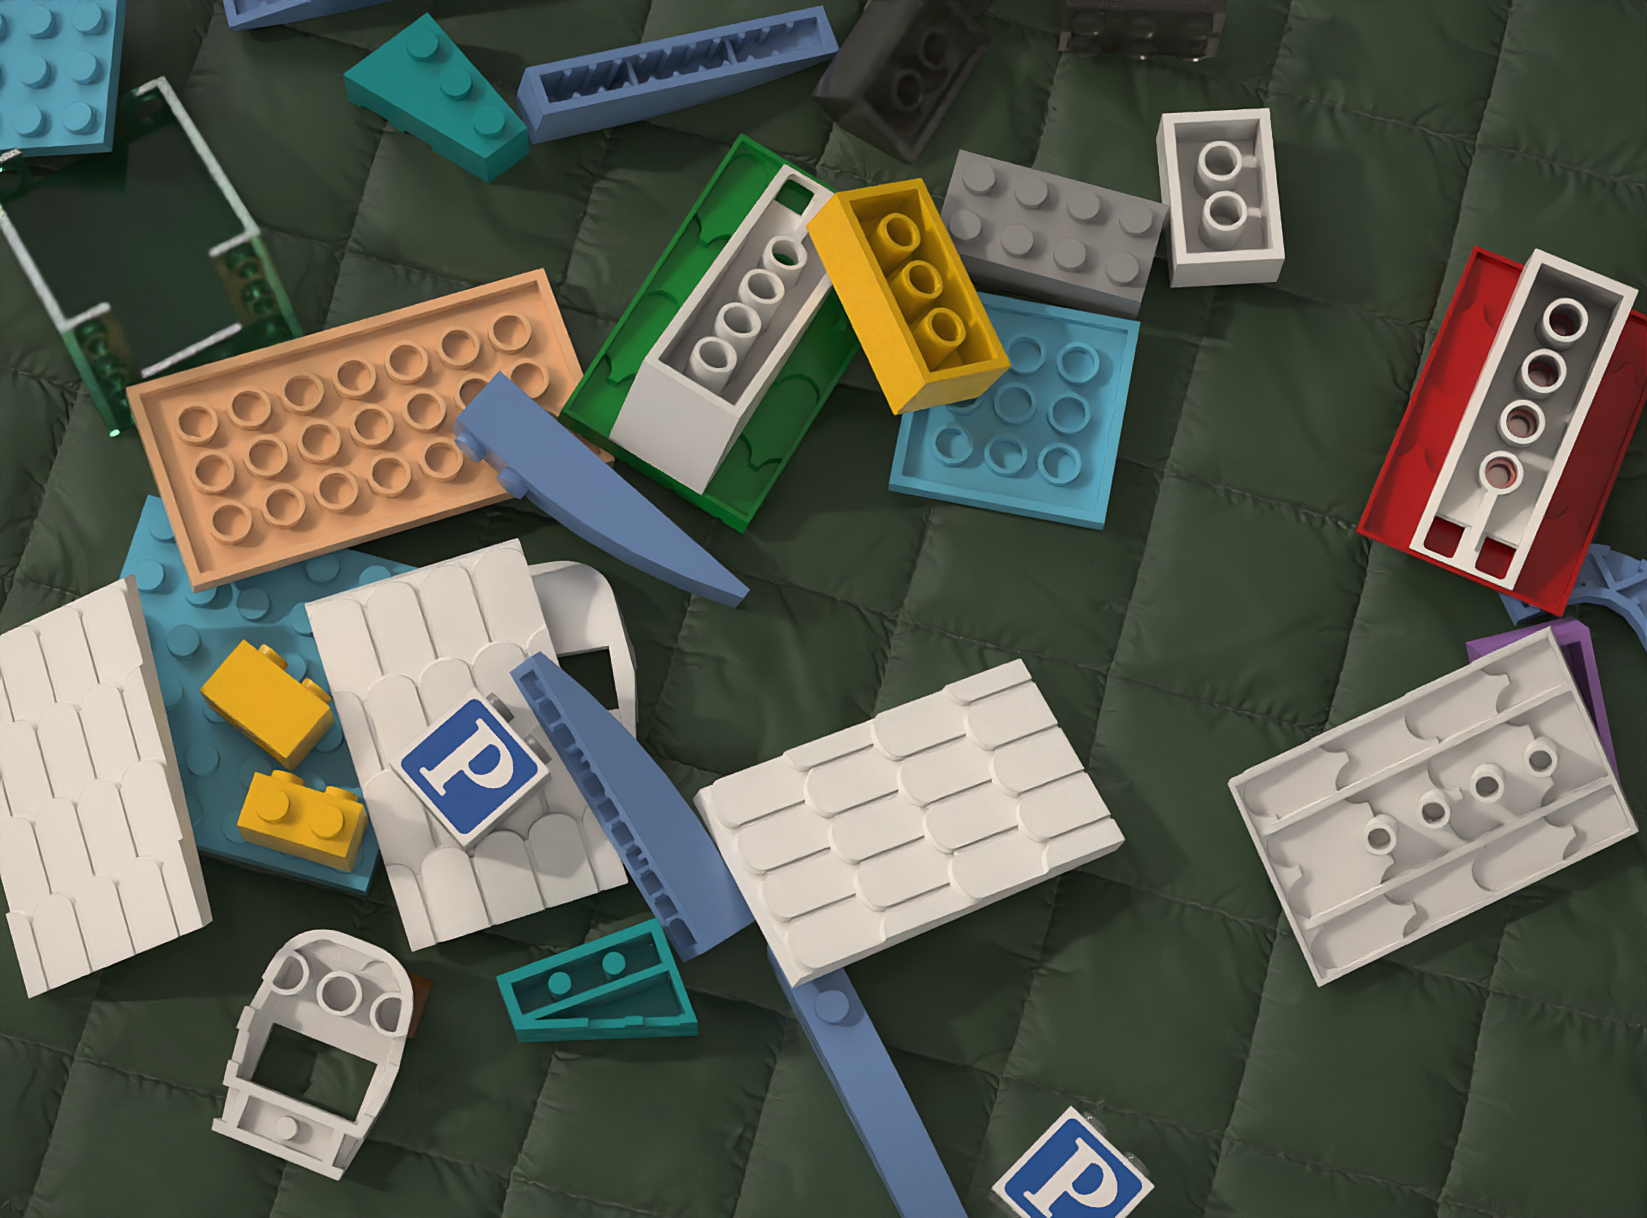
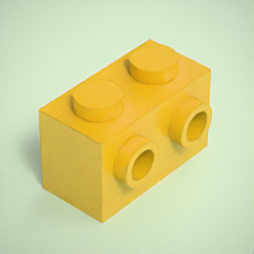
M243 639L199 691L208 707L290 772H293L335 723L331 708L327 705L331 701V697L310 679L305 678L300 684L285 672V669L288 667L287 662L267 645L262 644L257 650Z
M273 770L271 776L255 772L237 822V827L243 840L351 873L369 823L364 804L357 803L359 797L350 791L333 786H327L325 793L304 787L305 781L302 778L280 770Z

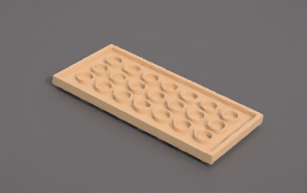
M544 268L126 387V397L193 594L514 498L497 481L496 476L499 473L483 459L479 463L473 461L458 448L455 443L457 436L451 430L458 415L499 371L556 420L561 409L584 376ZM566 428L610 468L614 467V456L584 439L581 434H576Z

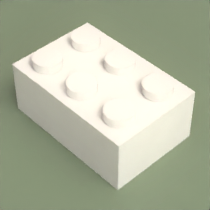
M1269 108L1162 114L1156 144L1162 204L1168 205L1164 218L1170 288L1277 282L1285 260Z

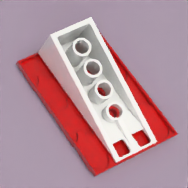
M1475 245L1355 533L1561 618L1647 399V315L1631 309L1639 290L1539 249H1535L1526 264L1522 265Z

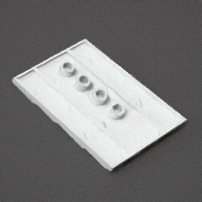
M518 538L305 603L313 635L412 952L628 883L622 860L509 673L540 651L559 666ZM476 687L485 698L493 692L505 704L515 717L508 724L522 740L530 734L552 758L546 765L551 771V780L466 854L392 771L389 761L472 688Z
M135 573L0 635V876L10 909L6 917L29 998L202 928L213 921Z
M1548 626L1474 660L1471 664L1412 690L1401 698L1311 738L1310 741L1245 770L1242 774L1231 778L1228 782V786L1318 987L1639 832L1637 821L1627 802V798L1552 626Z
M1021 658L946 685L942 691L881 712L872 720L787 750L780 757L720 778L713 785L698 791L693 802L792 988L1116 851L1125 841L1115 820L1111 819V814L1089 775L1083 771L1084 767L1063 730L1057 726L1056 718L1037 685L1032 682V677Z

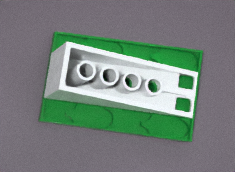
M741 133L561 409L557 421L574 433L581 434L584 439L622 462L626 461L632 468L670 491L671 489L674 490L675 494L715 518L722 519L723 523L744 534L862 346L806 228V225L839 191Z

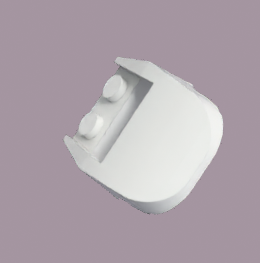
M554 561L529 565L530 575L556 656L563 657L609 649L619 709L608 711L636 739V722H639L635 651L631 644L618 600L610 584L597 570L578 562Z
M320 929L304 932L285 943L283 948L275 954L262 978L264 981L250 1006L244 1007L236 1027L239 1029L232 1059L228 1060L223 1085L229 1087L222 1118H214L211 1130L339 1181L388 1101L393 1082L400 1067L413 1015L414 993L405 969L390 953L376 945L348 934ZM275 1023L378 1064L355 1122L251 1081Z

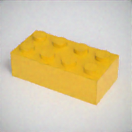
M922 178L835 193L806 225L808 233L894 416L980 397L1012 366Z

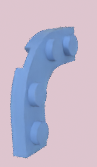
M1590 544L1566 606L1586 602L1610 608L1627 620L1637 633L1647 653V561L1642 559L1640 562L1628 555L1609 550L1610 546ZM1498 593L1514 626L1547 614L1542 610Z

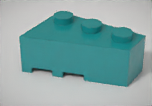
M428 13L424 14L343 74L348 101L360 108L365 106L390 122V126L400 132L405 133L407 131L432 146L434 152L488 184L530 153L527 126Z
M658 917L496 976L500 993L519 1043L698 1035L696 1016Z

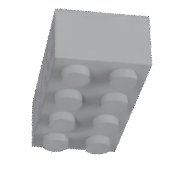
M959 150L940 217L971 281L1084 312L1136 321L1168 205Z

